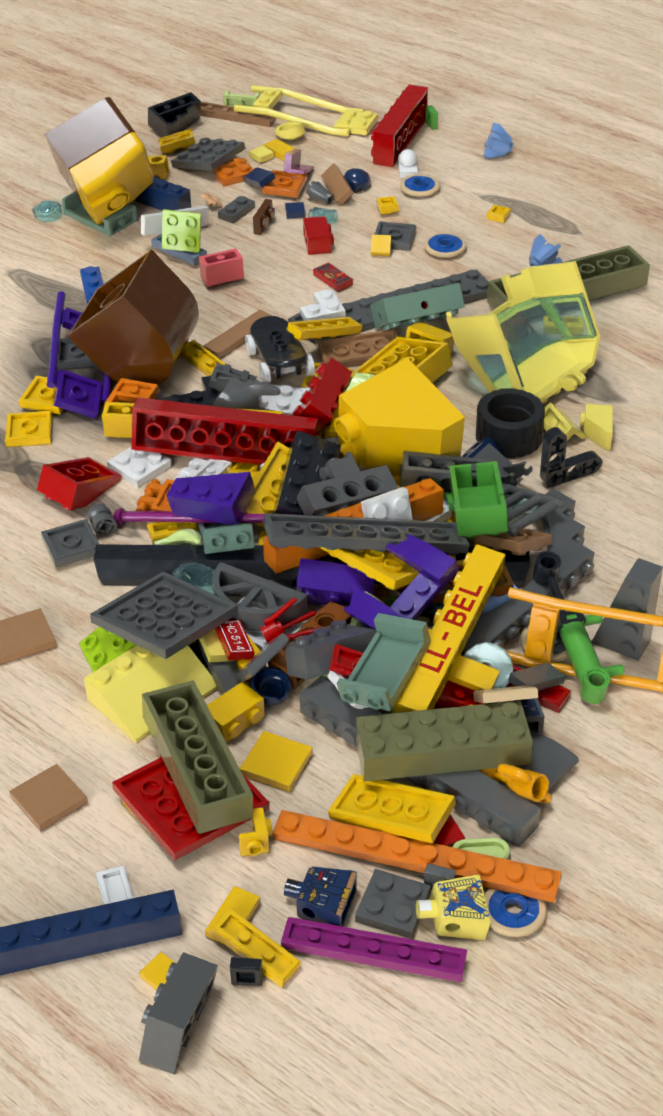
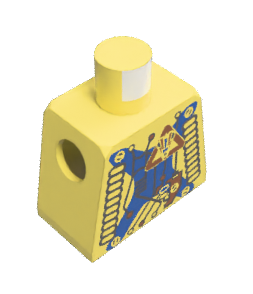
M480 875L436 882L433 886L430 900L416 901L417 918H433L436 933L439 936L485 940L491 921Z

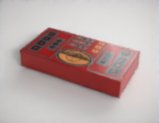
M329 262L313 269L314 276L337 292L353 285L351 277Z

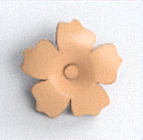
M205 192L201 195L202 199L208 201L207 206H215V204L220 207L222 206L221 201L214 195Z

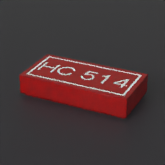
M240 619L227 620L215 628L228 660H250L254 657V649Z

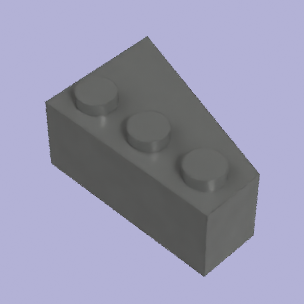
M338 620L331 622V625L328 627L313 630V633L307 636H298L295 638V641L285 645L287 673L289 676L306 680L329 674L330 660L335 644L364 653L377 631L346 624V621Z
M185 952L182 953L177 963H171L166 975V983L159 984L154 996L155 1003L153 1005L148 1004L142 1016L141 1023L145 1024L139 1061L175 1074L181 1046L187 1047L190 1036L187 1035L195 1020H199L213 989L218 968L217 964Z

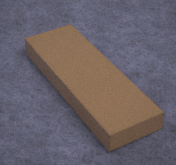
M335 163L321 175L338 204L343 205L354 194Z

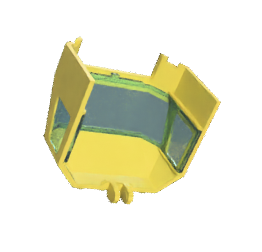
M576 261L531 266L521 269L520 275L511 278L509 274L502 276L501 280L508 301L487 315L452 318L451 312H446L447 322L457 349L484 384L488 393L504 388L521 389L534 394L544 404L550 396L560 393L561 388L567 392L574 391L578 388L577 385H582L586 382L584 374L595 363L601 336Z

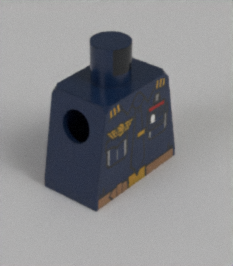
M312 866L308 869L303 882L290 878L287 879L284 887V896L297 899V916L299 918L343 927L357 891V872Z

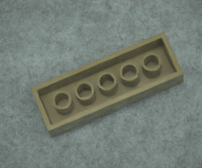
M194 680L143 693L142 711L144 721L197 833L201 834L253 818V794Z
M521 701L356 717V743L364 782L497 768L499 764L520 766L530 765L533 741Z

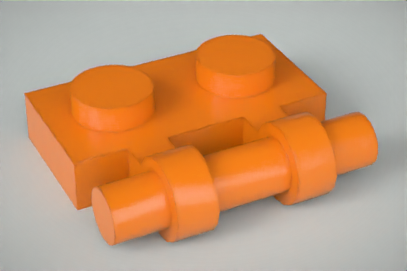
M237 157L233 158L232 161L225 162L213 170L212 173L216 172V179L222 186H227L245 181L243 176L252 171L253 168L250 164H247L245 158L239 159Z
M153 479L151 483L146 485L144 496L139 498L136 511H148L149 509L151 511H172L166 495L175 480L166 479L162 485L159 480Z

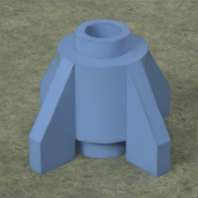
M493 123L490 131L493 133L489 134L487 141L484 143V146L488 148H485L483 157L488 159L505 156L507 152H511L514 144L500 124Z
M539 234L532 244L529 256L530 267L563 262L560 257L556 259L558 255L557 250L561 245L553 246L550 243L545 245L547 241Z

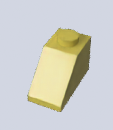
M586 404L585 413H580V426H584V434L587 438L609 451L613 434V405Z

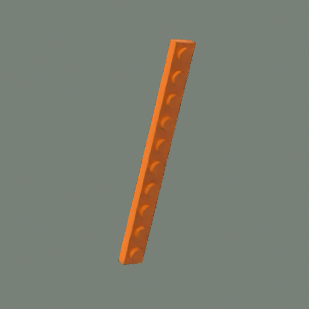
M281 810L273 830V839L420 873H424L427 864H433L455 870L456 878L480 875L482 887L517 893L522 896L553 903L556 902L562 879V871L286 810Z

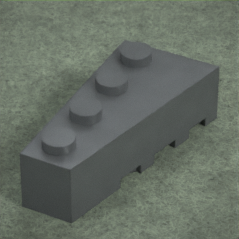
M638 558L625 577L610 607L655 615L663 566ZM604 617L591 643L639 661L651 641L653 625Z

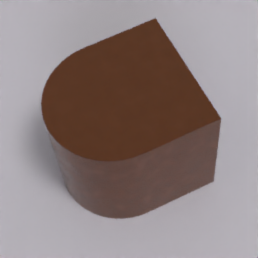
M151 249L96 289L69 332L68 337L115 382L118 383L121 378L160 385L171 374L197 325L199 318L198 304L190 289Z

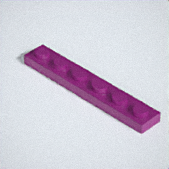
M288 917L281 939V946L286 950L462 982L467 959V949Z

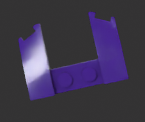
M409 534L407 535V540L394 546L390 543L385 548L388 552L418 571L417 577L391 607L352 585L349 590L350 595H352L350 606L345 607L344 611L366 628L376 630L374 619L378 613L417 620L458 572L459 567L456 560L427 542Z

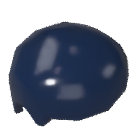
M349 169L344 175L354 193H357L360 188H364L366 191L367 187L371 184L369 174L363 169Z
M266 666L252 677L251 688L264 698V705L276 706L283 703L290 696L292 683L288 674L281 669Z

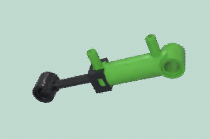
M551 551L539 553L536 557L533 571L534 581L539 585L549 586L554 598L565 600L557 581L561 566L560 557ZM560 610L556 636L557 639H562L581 686L580 696L587 703H601L605 700L610 677L623 675L625 672L621 664L602 668L585 626L600 624L603 618L601 616H585L583 613Z

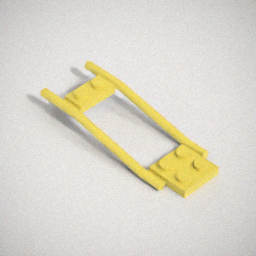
M252 85L251 92L262 93L253 103V106H234L235 112L268 115L288 122H300L305 127L339 136H349V134L368 135L378 121V113L365 111V109L345 107L276 87ZM284 95L343 114L335 123L334 128L275 111L272 108Z

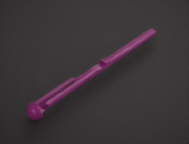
M119 508L113 515L116 524L119 526H123L125 522L217 523L173 515L172 511H125L124 508ZM244 513L240 523H263L264 514Z

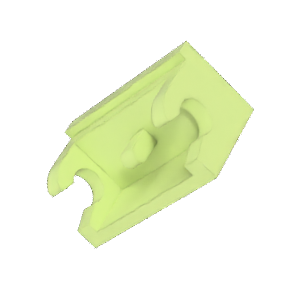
M226 90L223 94V104L233 107L235 105L253 106L260 93H256L255 96L230 94V91Z

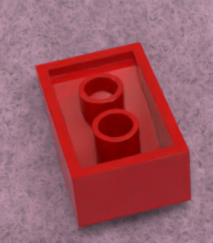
M89 457L45 464L42 467L37 491L44 494L47 499L60 503L64 509L73 511L89 505L119 482L122 475Z

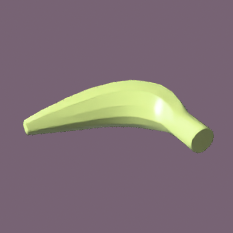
M182 529L164 539L154 541V545H197L201 542V535L193 529Z

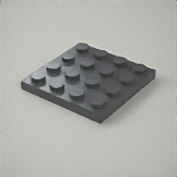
M161 572L92 612L90 617L91 623L167 659L237 615L238 605L168 573Z

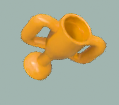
M499 764L497 768L480 770L481 773L496 782L505 783L511 791L525 799L541 803H550L553 799L552 795L548 792V778L544 774L523 770L508 764Z

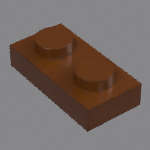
M265 199L253 216V233L256 235H261L264 229L268 227L270 220L274 218L275 208L271 199Z

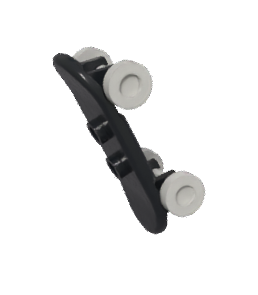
M265 316L257 319L251 325L250 334L245 335L248 355H256L257 347L262 359L265 361L259 364L262 382L271 383L270 374H274L276 379L281 378L282 374L295 371L297 375H301V369H304L307 377L314 376L315 368L311 354L307 355L301 342L292 333L287 331L289 322L277 316Z

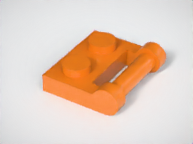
M121 378L106 402H118L120 400L135 403L138 397L155 399L160 389L157 384Z

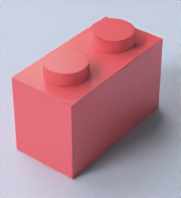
M236 248L199 256L200 277L207 287L217 286L226 282H235L244 278L243 257Z

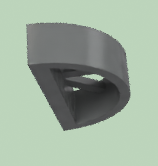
M222 562L217 565L214 571V595L238 605V614L229 620L240 619L245 630L261 632L259 627L265 625L263 620L272 616L293 597L297 598V601L274 622L279 620L281 625H284L308 613L307 594ZM236 593L245 598L240 604H237L226 595ZM256 601L267 605L268 609L249 608V606Z

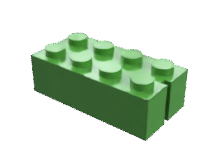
M497 461L476 463L477 487L472 485L471 464L449 466L458 537L465 536L471 538L476 535H499L508 532L507 506Z

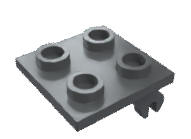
M490 443L473 457L497 460L502 484L518 486L520 484V477L522 475H529L533 470L532 466L528 469L525 468L526 461L512 464Z

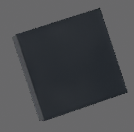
M231 957V984L262 986V959Z

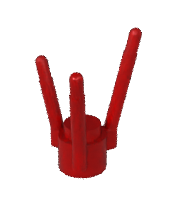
M293 597L272 616L264 619L265 625L259 628L265 640L269 643L280 634H286L285 630L315 616L316 611L304 614L284 625H281L279 620L274 622L297 601V598ZM317 628L289 634L286 636L289 638V640H293L298 636H307L313 633V630Z

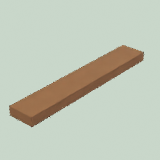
M201 101L200 116L270 127L276 120L275 117L268 115L235 112L233 106Z

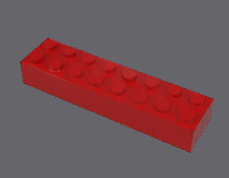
M138 397L132 407L131 450L261 465L266 462L277 442L289 448L297 430L316 436L318 418Z

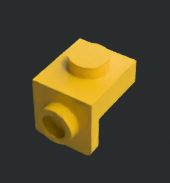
M263 808L253 809L252 818L253 832L239 834L241 856H256L262 853H269L268 836L273 835L271 819H265Z

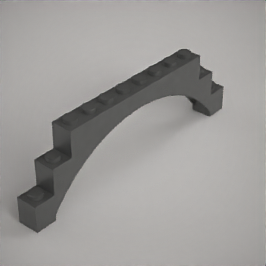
M552 488L546 495L564 500L565 505L563 508L554 509L541 517L540 520L545 533L552 534V544L547 546V551L556 553L561 559L557 581L564 595L567 590L573 589L582 577L588 576L592 572L595 552L583 546L585 526L573 520L575 517L574 508L576 501ZM538 504L537 508L541 507L544 504ZM534 579L523 589L553 597L549 586L539 585ZM512 598L503 605L481 614L461 656H464L467 650L476 644L488 642L503 648V645L509 640H514L524 627L529 626L533 603Z

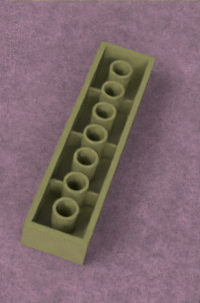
M629 245L565 261H576L588 300L637 289L638 287L646 286L648 282L650 264ZM521 273L510 275V278L520 275ZM501 278L488 281L487 303L493 309H496L508 301ZM578 300L556 302L559 308H566L580 303ZM539 304L517 314L523 317H532L547 311L542 304Z

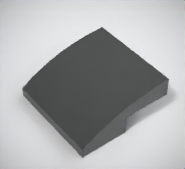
M532 731L530 733L533 741L530 765L515 767L546 775L550 789L579 762V758L555 740Z

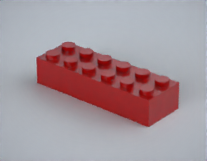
M408 84L393 106L391 105L389 111L385 113L384 118L379 121L375 130H372L371 140L373 141V147L371 149V156L373 157V164L387 167L395 166L398 161V154L407 149L425 123L426 106H428V87Z

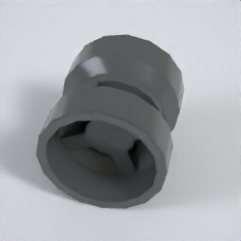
M99 503L88 510V519L96 535L108 536L116 530L117 524L108 505Z

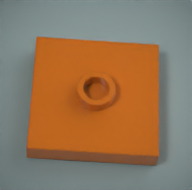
M272 170L271 172L274 173L276 178L262 187V194L298 198L307 181V174Z

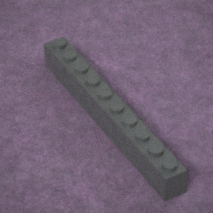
M321 676L300 693V712L306 718L314 720L327 731L335 733L348 744L356 747V717L383 714L371 707L357 709L351 706L350 703L342 701L336 686ZM478 770L406 777L411 783L419 785L425 790L455 796V810L466 814L482 827H487L498 834L503 840L511 842L518 847L539 826L540 807Z

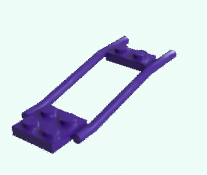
M59 291L53 319L49 372L46 385L49 388L56 387L53 406L95 419L99 410V402L105 405L106 400L110 396L111 378L103 372L102 385L100 381L61 369L58 371L61 325L63 328L71 330L82 313L70 308L64 309L66 294L63 291Z

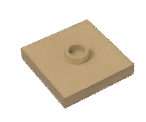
M517 686L476 690L473 692L474 702L501 703L538 698V689L532 686Z

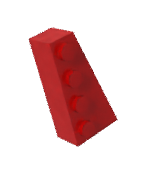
M332 357L326 363L322 362L315 371L318 374L317 377L314 376L307 385L310 388L309 391L306 390L299 400L302 404L298 405L291 414L293 416L318 418L317 434L333 418L332 413L338 406L339 395L343 393L342 391L347 386L352 371Z

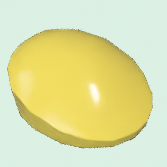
M286 122L275 128V133L282 139L293 141L300 138L305 133V129L300 122Z

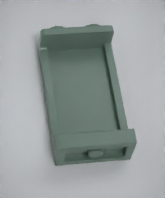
M74 192L62 199L65 215L108 236H112L137 222L136 206L131 203L103 219V224L97 225Z
M197 523L205 554L254 548L253 528L250 523H239V525Z
M378 613L374 619L377 632L348 680L339 678L336 684L342 701L391 712L428 648L431 639L426 622Z

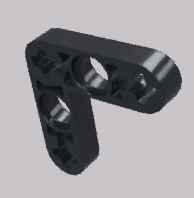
M553 427L543 437L540 478L548 487H554L597 472L601 468L603 461L595 451H587L565 459L567 436L560 428ZM557 454L553 460L549 461L553 455ZM575 465V467L570 472H568V470Z

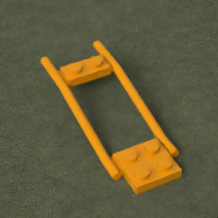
M512 587L508 591L509 598L533 603L525 655L506 651L511 657L512 663L526 667L549 663L563 674L577 677L573 666L551 662L560 610L663 627V616L563 600ZM663 650L657 680L618 675L610 677V683L663 692Z

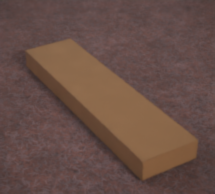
M258 310L203 345V347L220 359L245 343V335L250 334V328L254 321L261 317L272 315Z

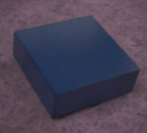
M304 202L285 203L286 218H304Z

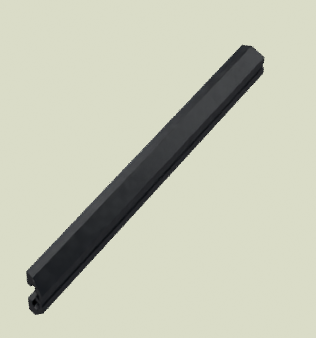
M96 544L93 558L99 580L103 585L139 586L161 572L168 573L194 586H213L214 571L217 565L222 562L267 580H293L294 587L298 570L297 566L276 574L264 561V545H254V548L205 554L203 545ZM469 547L468 552L472 553L475 547ZM509 550L497 551L505 554L504 563L514 585L517 588H521L531 563L530 551H527L526 555L521 556L513 555ZM467 553L455 555L456 561L465 559ZM327 555L316 560L334 563L335 557ZM374 579V584H383Z

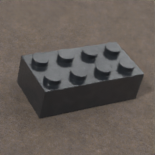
M297 430L289 447L272 514L304 515L296 499L302 486L322 481L319 470L325 467L330 459L339 457L340 444Z

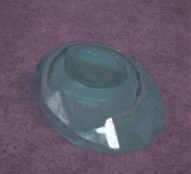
M44 200L32 208V212L38 220L52 222L61 217L62 206L57 201Z

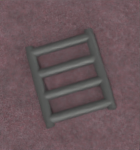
M503 483L504 496L511 494V496L505 499L507 509L524 498L528 499L507 512V523L538 504H544L511 525L508 524V532L504 533L517 536L519 531L556 508H563L565 501Z

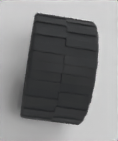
M504 388L494 390L489 394L487 393L479 400L477 405L475 435L477 442L490 436L504 457H523L533 453L542 443L545 417L544 404L534 394L521 389Z

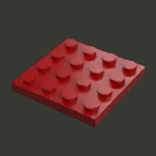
M162 757L112 782L115 793L174 861L251 820L248 819L198 834ZM244 776L253 794V809L263 808L264 812L268 811L270 802Z

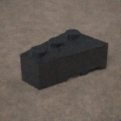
M190 92L148 107V126L161 138L184 131L200 119L201 100Z

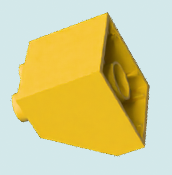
M406 358L339 395V417L334 419V427L338 434V444L341 445L338 458H344L346 453L351 452L359 469L387 465L392 475L400 476V466L404 451L461 457L465 416Z

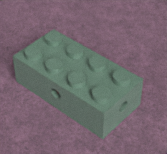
M460 283L384 298L371 304L370 307L375 329L383 328L384 331L399 326H410L417 322L424 323L436 318H446V312H451V315L458 314V310L464 308L465 305Z

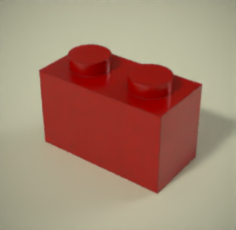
M326 216L303 218V235L308 255L331 253V245H334V236L331 233V224H327Z

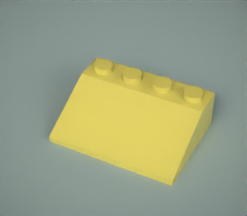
M136 645L84 678L87 700L135 743L151 734L143 718V693L192 680L197 685L203 699L218 689L211 674L189 646L164 659Z

